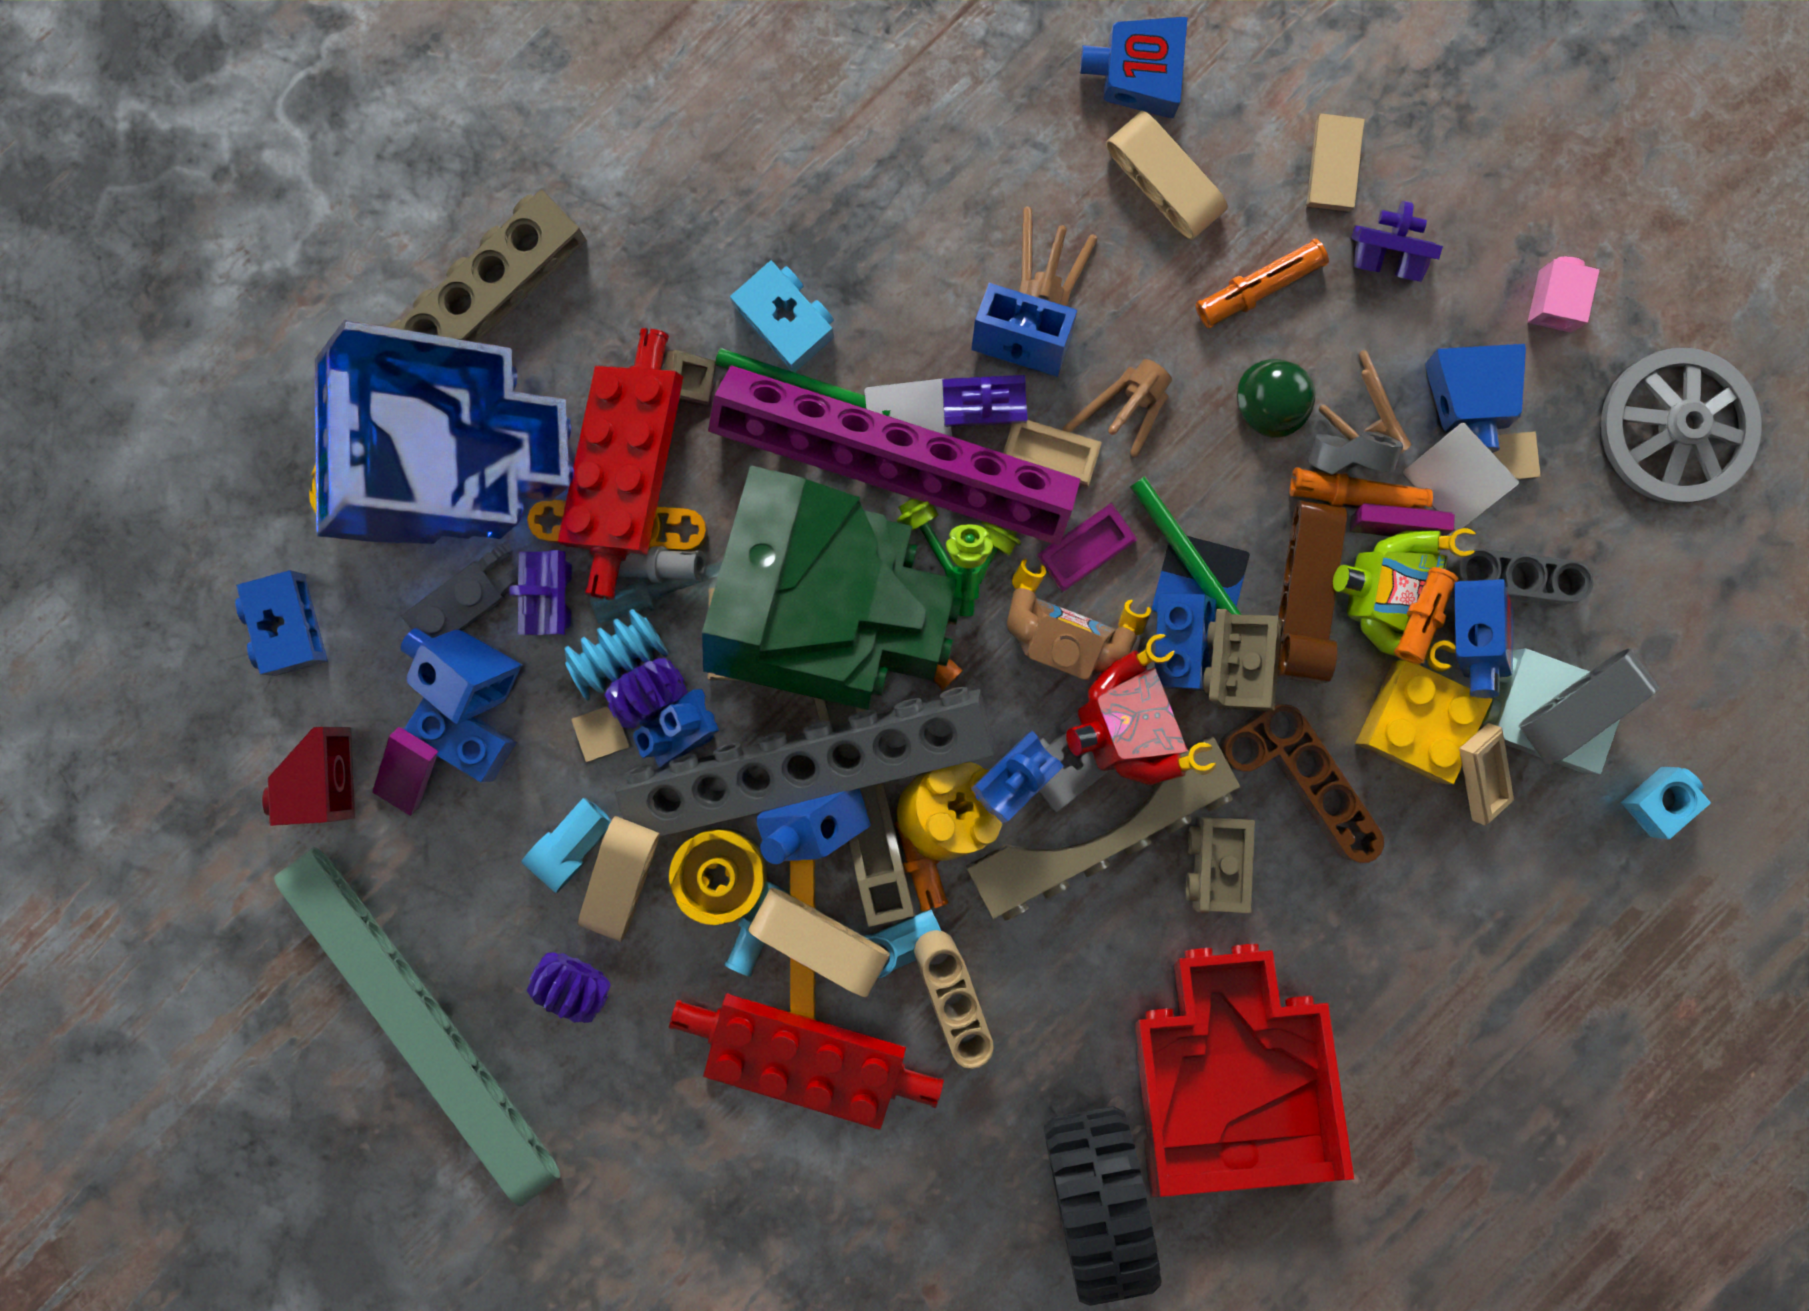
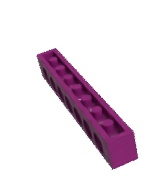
M732 365L729 367L714 395L708 432L910 498L923 502L928 501L932 505L1058 546L1061 543L1071 516L1081 478Z

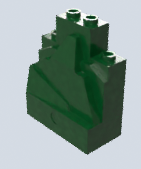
M750 465L702 630L703 672L869 710L872 694L882 696L887 671L934 681L937 665L947 667L953 639L944 637L947 623L957 624L962 598L954 596L957 579L912 569L918 546L909 543L912 526L888 521L885 515L864 511L860 503V497L803 477Z

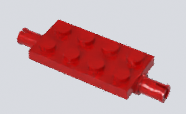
M647 328L640 329L634 366L629 368L595 366L557 542L566 547L590 550V554L594 557L585 595L596 599L604 600V597H606V600H614L621 561H626L627 556L631 553L648 554L684 379L677 371L661 370L669 335L658 329L650 328L649 334Z
M727 993L722 1007L718 1008L717 1012L682 1002L679 999L676 1001L670 1019L672 1021L669 1023V1029L680 1030L708 1039L707 1044H710L711 1048L703 1074L705 1078L881 1130L890 1099L895 1100L896 1096L930 1105L932 1108L937 1107V1100L940 1098L944 1079L905 1069V1064L902 1063L906 1051L904 1046Z

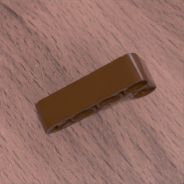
M1300 500L1296 504L1292 518L1278 616L1282 619L1278 678L1321 684L1330 682L1333 677L1338 653L1337 642L1329 640L1336 598L1333 577L1341 564L1347 521V510L1344 507Z
M1289 704L1275 705V711L1261 710L1221 738L1218 746L1231 770L1253 771L1274 759L1334 850L1341 857L1358 863H1369L1381 855L1384 848V836L1303 713L1297 707ZM1278 712L1285 714L1290 721V730L1283 738L1276 737L1270 728L1272 717ZM1241 737L1247 739L1252 746L1251 758L1243 764L1238 763L1232 755V746ZM1304 751L1310 752L1316 760L1314 771L1306 777L1299 773L1296 766L1298 756ZM1334 789L1341 797V806L1335 814L1329 815L1323 808V798L1328 791ZM1346 822L1352 831L1365 834L1366 837L1360 841L1363 849L1351 848L1350 845L1355 842L1354 835L1349 828L1336 827V825Z

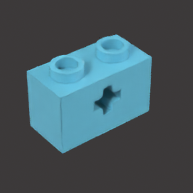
M770 260L736 290L730 298L734 308L785 365L792 372H796L834 339L833 328L830 326L834 319L818 300L811 304L802 295L800 290L804 286L790 268L785 266L780 270ZM781 307L786 311L793 309L795 319L791 322L785 317L779 320L777 310Z

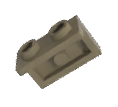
M1217 609L1216 621L1210 622L1208 627V647L1213 649L1212 667L1205 669L1203 686L1205 694L1209 695V701L1218 708L1275 711L1282 619L1279 616L1231 614L1227 609Z
M1196 817V827L1190 826L1188 831V853L1195 855L1194 873H1188L1186 877V900L1193 901L1192 909L1200 913H1209V911L1251 913L1255 820Z

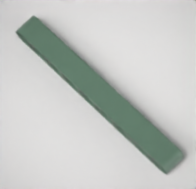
M312 847L279 872L274 879L282 895L509 1199L520 1207L524 1206L559 1179L561 1175L560 1170L550 1153L331 860L321 850Z

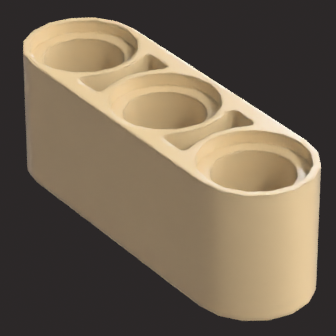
M1140 111L1106 141V147L1116 163L1187 239H1195L1228 209L1227 202L1218 188L1147 112Z
M614 816L599 849L578 918V926L622 942L635 914L660 833Z
M770 888L748 928V931L762 942L862 997H868L890 956V953L878 944L776 888Z
M938 930L929 931L916 942L914 954L944 1038L959 1065L970 1069L981 1067L991 1058L994 1046L965 962L950 935ZM948 954V957L942 963L930 964L935 956ZM962 995L956 1003L945 1004L951 996ZM967 1035H976L972 1041L960 1043Z

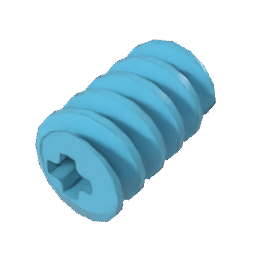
M631 609L629 611L630 626L627 627L616 618L613 620L614 635L611 636L601 627L596 629L599 641L597 645H594L586 637H582L580 640L583 653L578 654L569 646L564 648L567 661L565 662L566 667L579 691L587 701L591 699L589 686L600 694L604 693L607 690L605 676L614 682L622 676L621 667L627 672L638 667L637 658L644 663L654 661L653 649H656L665 657L669 655L663 641L646 616L642 617L634 609Z

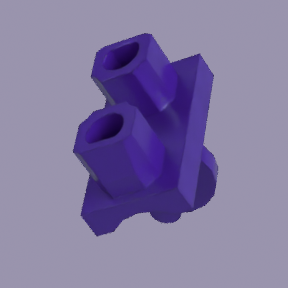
M1408 201L1401 202L1397 213L1381 210L1378 224L1392 226V233L1354 225L1351 236L1353 240L1357 241L1354 257L1355 267L1380 272L1387 248L1402 251L1395 275L1422 282L1429 268L1431 258L1439 260L1443 246L1434 242L1406 236L1408 230L1424 233L1427 224L1426 219L1413 217L1414 204Z
M1025 375L942 379L944 427L1027 423Z
M566 551L519 552L518 585L509 586V596L518 597V635H565V629L571 626V609L565 604V586L572 580V564L566 561Z

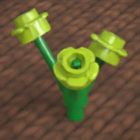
M914 498L900 505L898 509L902 515L896 519V522L912 526V531L920 528L944 569L946 577L957 579L954 596L962 598L959 616L974 615L975 599L979 598V584H982L990 563L997 551L1010 556L1015 546L1021 545V540L1016 537L1018 532L984 521L981 522L984 528L970 524L955 527L949 533L950 539L946 542V549L952 561L958 565L956 567L951 563L928 523L939 516L934 505L928 501L923 502Z

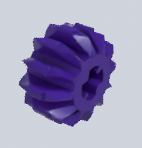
M658 658L654 661H648L642 666L635 667L632 671L622 675L620 679L611 683L604 695L609 703L608 708L613 717L618 719L622 727L634 729L653 720L664 709L685 696L688 691L678 668L675 669L670 660Z
M552 952L546 953L538 965L535 966L529 978L530 983L526 991L534 1003L543 1006L546 1012H552L560 1018H567L574 1023H589L593 1021L597 1013H600L608 998L607 993L611 983L602 971L591 967V964L584 963L578 958L569 957L564 953L557 954Z

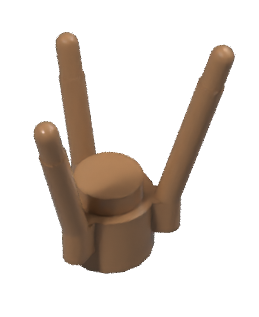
M1025 207L1022 224V274L1019 292L1067 306L1070 293L1097 242V236L1094 234L1089 236L1064 285L1061 287L1062 278L1056 276V271L1067 229L1064 225L1059 226L1052 245L1046 272H1036L1035 278L1032 279L1031 207Z
M1363 350L1359 353L1364 366L1361 376L1381 418L1364 431L1380 432L1399 440L1403 444L1401 451L1403 453L1412 444L1395 417L1368 352ZM1326 405L1319 406V412L1348 440L1352 441L1360 436Z
M1144 359L1136 370L1128 367L1118 381L1079 412L1062 430L1066 432L1073 431L1128 386L1125 393L1130 399L1109 427L1108 433L1115 435L1138 405L1147 408L1151 404L1130 451L1132 457H1137L1160 408L1169 398L1165 390L1172 382V377L1159 364L1152 360Z

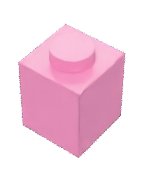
M1564 256L1552 260L1538 272L1527 323L1570 333L1587 324L1600 269L1584 266L1585 262L1575 257Z

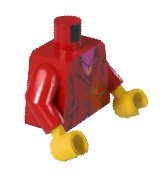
M1164 634L1154 635L1149 639L1144 651L1139 653L1134 650L1101 672L1088 690L1089 702L1078 709V716L1082 725L1069 728L1066 732L1067 745L1074 755L1078 756L1092 751L1096 764L1102 771L1116 770L1121 777L1146 785L1183 777L1186 771L1191 769L1200 775H1207L1216 768V763L1200 766L1194 761L1198 753L1213 749L1210 744L1205 742L1195 744L1190 749L1188 756L1181 757V754L1188 750L1156 668L1147 670L1146 665L1151 662L1158 664L1166 663L1174 654V651L1162 658L1153 655L1151 651L1153 643L1165 638L1166 635Z

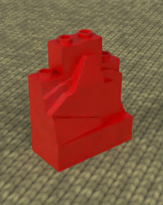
M1259 944L1232 946L1231 954L1213 955L1212 948L1184 951L1185 958H1179L1174 964L1180 1016L1174 1017L1173 1009L1145 1011L1146 1019L1138 1020L1135 1023L1137 1056L1147 1139L1144 1140L1150 1197L1354 1180L1328 1003L1314 1004L1313 996H1300L1285 999L1286 1007H1281L1273 950L1259 951Z

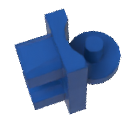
M703 689L691 690L673 705L664 709L661 714L645 726L640 727L633 733L635 744L642 758L655 757L659 768L670 766L669 762L673 759L686 755L696 747L704 746L712 740L714 734L719 731L713 713L706 710V696Z
M1031 731L993 766L971 790L976 794V799L985 809L1004 824L1054 777L1064 765L1043 747L1038 736Z

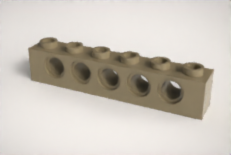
M542 189L534 196L529 194L522 198L514 207V215L501 227L494 226L488 230L479 242L480 247L468 258L462 257L455 261L447 270V278L435 289L430 288L421 293L413 303L414 309L401 321L395 320L388 324L380 333L379 338L381 340L368 352H360L349 361L346 366L347 372L340 380L377 419L391 426L587 241L580 228ZM529 234L538 235L537 245L532 250H518L519 242L524 236ZM496 265L505 266L504 275L499 281L495 283L486 282V273L491 267ZM470 296V308L463 314H453L455 301L460 297ZM436 327L438 330L436 340L429 346H420L422 332L427 328ZM403 358L404 368L397 377L388 378L387 367L389 363L394 359Z

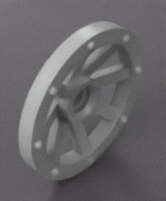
M1671 348L1658 351L1637 361L1627 368L1614 382L1602 409V443L1613 469L1635 491L1660 502L1672 504L1694 503L1714 497L1728 490L1750 468L1761 441V412L1758 400L1750 384L1728 361L1700 349ZM1666 367H1684L1683 400L1655 370ZM1701 372L1712 377L1724 388V390L1705 403L1700 402ZM1641 381L1666 409L1655 410L1625 405L1632 390ZM1733 401L1738 416L1739 429L1714 421L1713 415ZM1686 416L1690 417L1693 421L1692 429L1686 424ZM1623 421L1658 425L1659 433L1629 451L1623 434ZM1708 436L1736 445L1731 459L1722 470ZM1666 445H1670L1673 447L1662 481L1649 475L1637 464ZM1691 447H1693L1707 481L1698 485L1679 486L1678 484Z

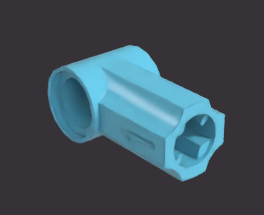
M586 797L582 798L552 833L548 832L531 848L521 863L554 893H558L583 866L584 862L582 860L604 837L612 820L596 804Z
M932 909L882 931L865 936V938L874 943L884 945L890 953L878 978L885 977L893 970L915 961L914 948L918 939L929 931H941Z

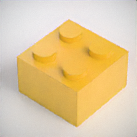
M1405 660L1393 661L1355 744L1432 781L1454 784L1462 767L1459 748L1478 732L1493 699L1473 697L1470 695V688L1419 664H1413Z

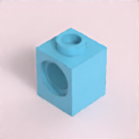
M1660 767L1620 802L1650 837L1671 839L1711 804L1701 792L1704 786L1698 777L1688 769H1681L1680 767ZM1668 788L1673 791L1675 796L1674 806L1669 811L1665 809L1662 802L1663 795Z

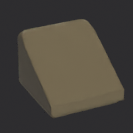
M678 350L664 352L661 370L677 371L684 377L679 401L704 406L709 405L716 367L715 360Z

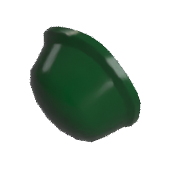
M1267 359L1255 363L1243 373L1237 387V402L1243 418L1252 429L1270 438H1280L1293 434L1306 423L1314 407L1316 392L1311 377L1298 364L1281 359Z

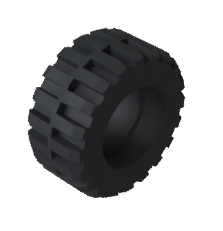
M1110 1106L1051 1118L1044 1125V1133L1079 1302L1093 1306L1153 1294L1162 1283L1160 1263L1141 1168L1125 1112Z

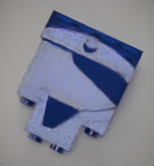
M344 320L315 358L317 536L366 542L435 544L442 536L470 539L472 536L501 539L516 527L521 520L523 512L521 498L552 501L566 490L572 482L574 468L572 461L568 459L571 420L569 417H566V399L515 392L517 369L515 366H512L511 348Z

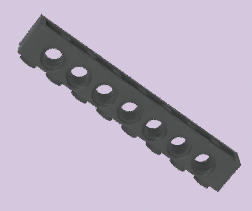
M958 687L940 694L941 699L922 703V700L919 698L909 699L894 706L895 710L876 714L875 710L861 711L851 715L848 718V722L831 725L830 721H820L805 727L803 733L786 737L785 732H776L758 740L759 744L743 748L740 743L727 744L716 749L713 752L714 755L697 759L696 754H687L670 761V766L654 770L652 765L639 766L625 773V777L614 793L623 819L658 832L660 836L843 791H850L991 757L994 754L995 741L980 689L968 692L967 687ZM934 721H943L951 727L952 732L946 736L938 737L929 732L927 725ZM889 732H895L903 736L906 744L893 748L884 743L882 736ZM845 743L852 744L859 750L860 756L853 759L845 758L838 752L837 746ZM806 755L812 759L815 767L807 770L801 769L794 764L792 757ZM760 766L768 772L770 778L767 780H757L750 775L748 768ZM715 777L724 784L725 790L714 791L705 784L704 778ZM670 788L675 790L680 797V801L672 802L665 799L660 789Z

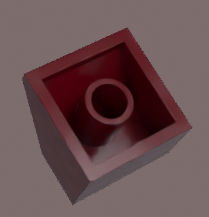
M313 727L268 777V787L264 789L262 796L263 810L265 815L269 816L270 826L326 823L355 819L351 727Z

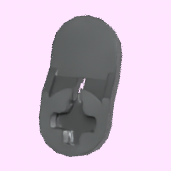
M1363 432L1362 435L1352 441L1332 435L1317 434L1308 457V463L1331 474H1345L1348 470L1359 464L1378 471L1393 472L1399 460L1403 444L1399 440L1380 432Z

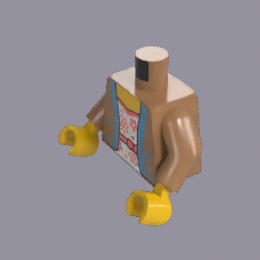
M1024 558L1012 578V584L1016 590H1014L1007 628L1010 634L1018 639L1027 657L1078 678L1090 680L1097 672L1105 671L1112 663L1131 652L1137 636L1141 635L1146 628L1151 614L1150 607H1147L1145 614H1136L1130 610L1133 600H1128L1125 602L1118 622L1119 628L1115 629L1037 598L1034 593L1046 574V568L1041 564L1037 573L1034 574L1027 570L1025 566L1027 559Z

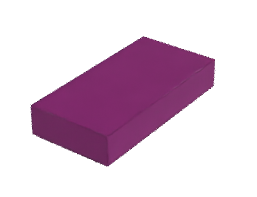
M1111 502L1065 534L1059 546L1051 544L1038 553L1036 557L1045 566L1047 573L1061 593H1063L1138 539Z
M1364 503L1351 516L1350 532L1393 536L1403 531H1440L1441 536H1447L1454 530L1455 514H1452V512Z
M398 727L388 738L372 793L411 816L420 807L438 751L403 728Z

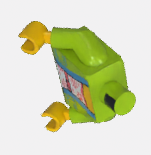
M1468 528L1458 529L1450 536H1441L1440 531H1403L1379 541L1374 548V552L1359 553L1356 557L1355 567L1343 564L1337 568L1333 577L1335 591L1349 594L1347 606L1349 618L1361 623V630L1379 651L1396 656L1394 650L1398 646L1409 621L1407 616L1408 608L1411 603L1417 602L1427 579L1429 569L1432 567L1446 569L1448 556L1440 554L1441 550H1450L1457 557H1466L1473 554L1475 551H1460L1455 546V539L1458 535H1476L1473 530ZM1443 640L1435 643L1432 647L1429 646L1425 659L1431 669L1436 672H1444L1452 667L1449 664L1438 662L1435 658V651L1441 649L1450 653H1456V646L1453 643Z

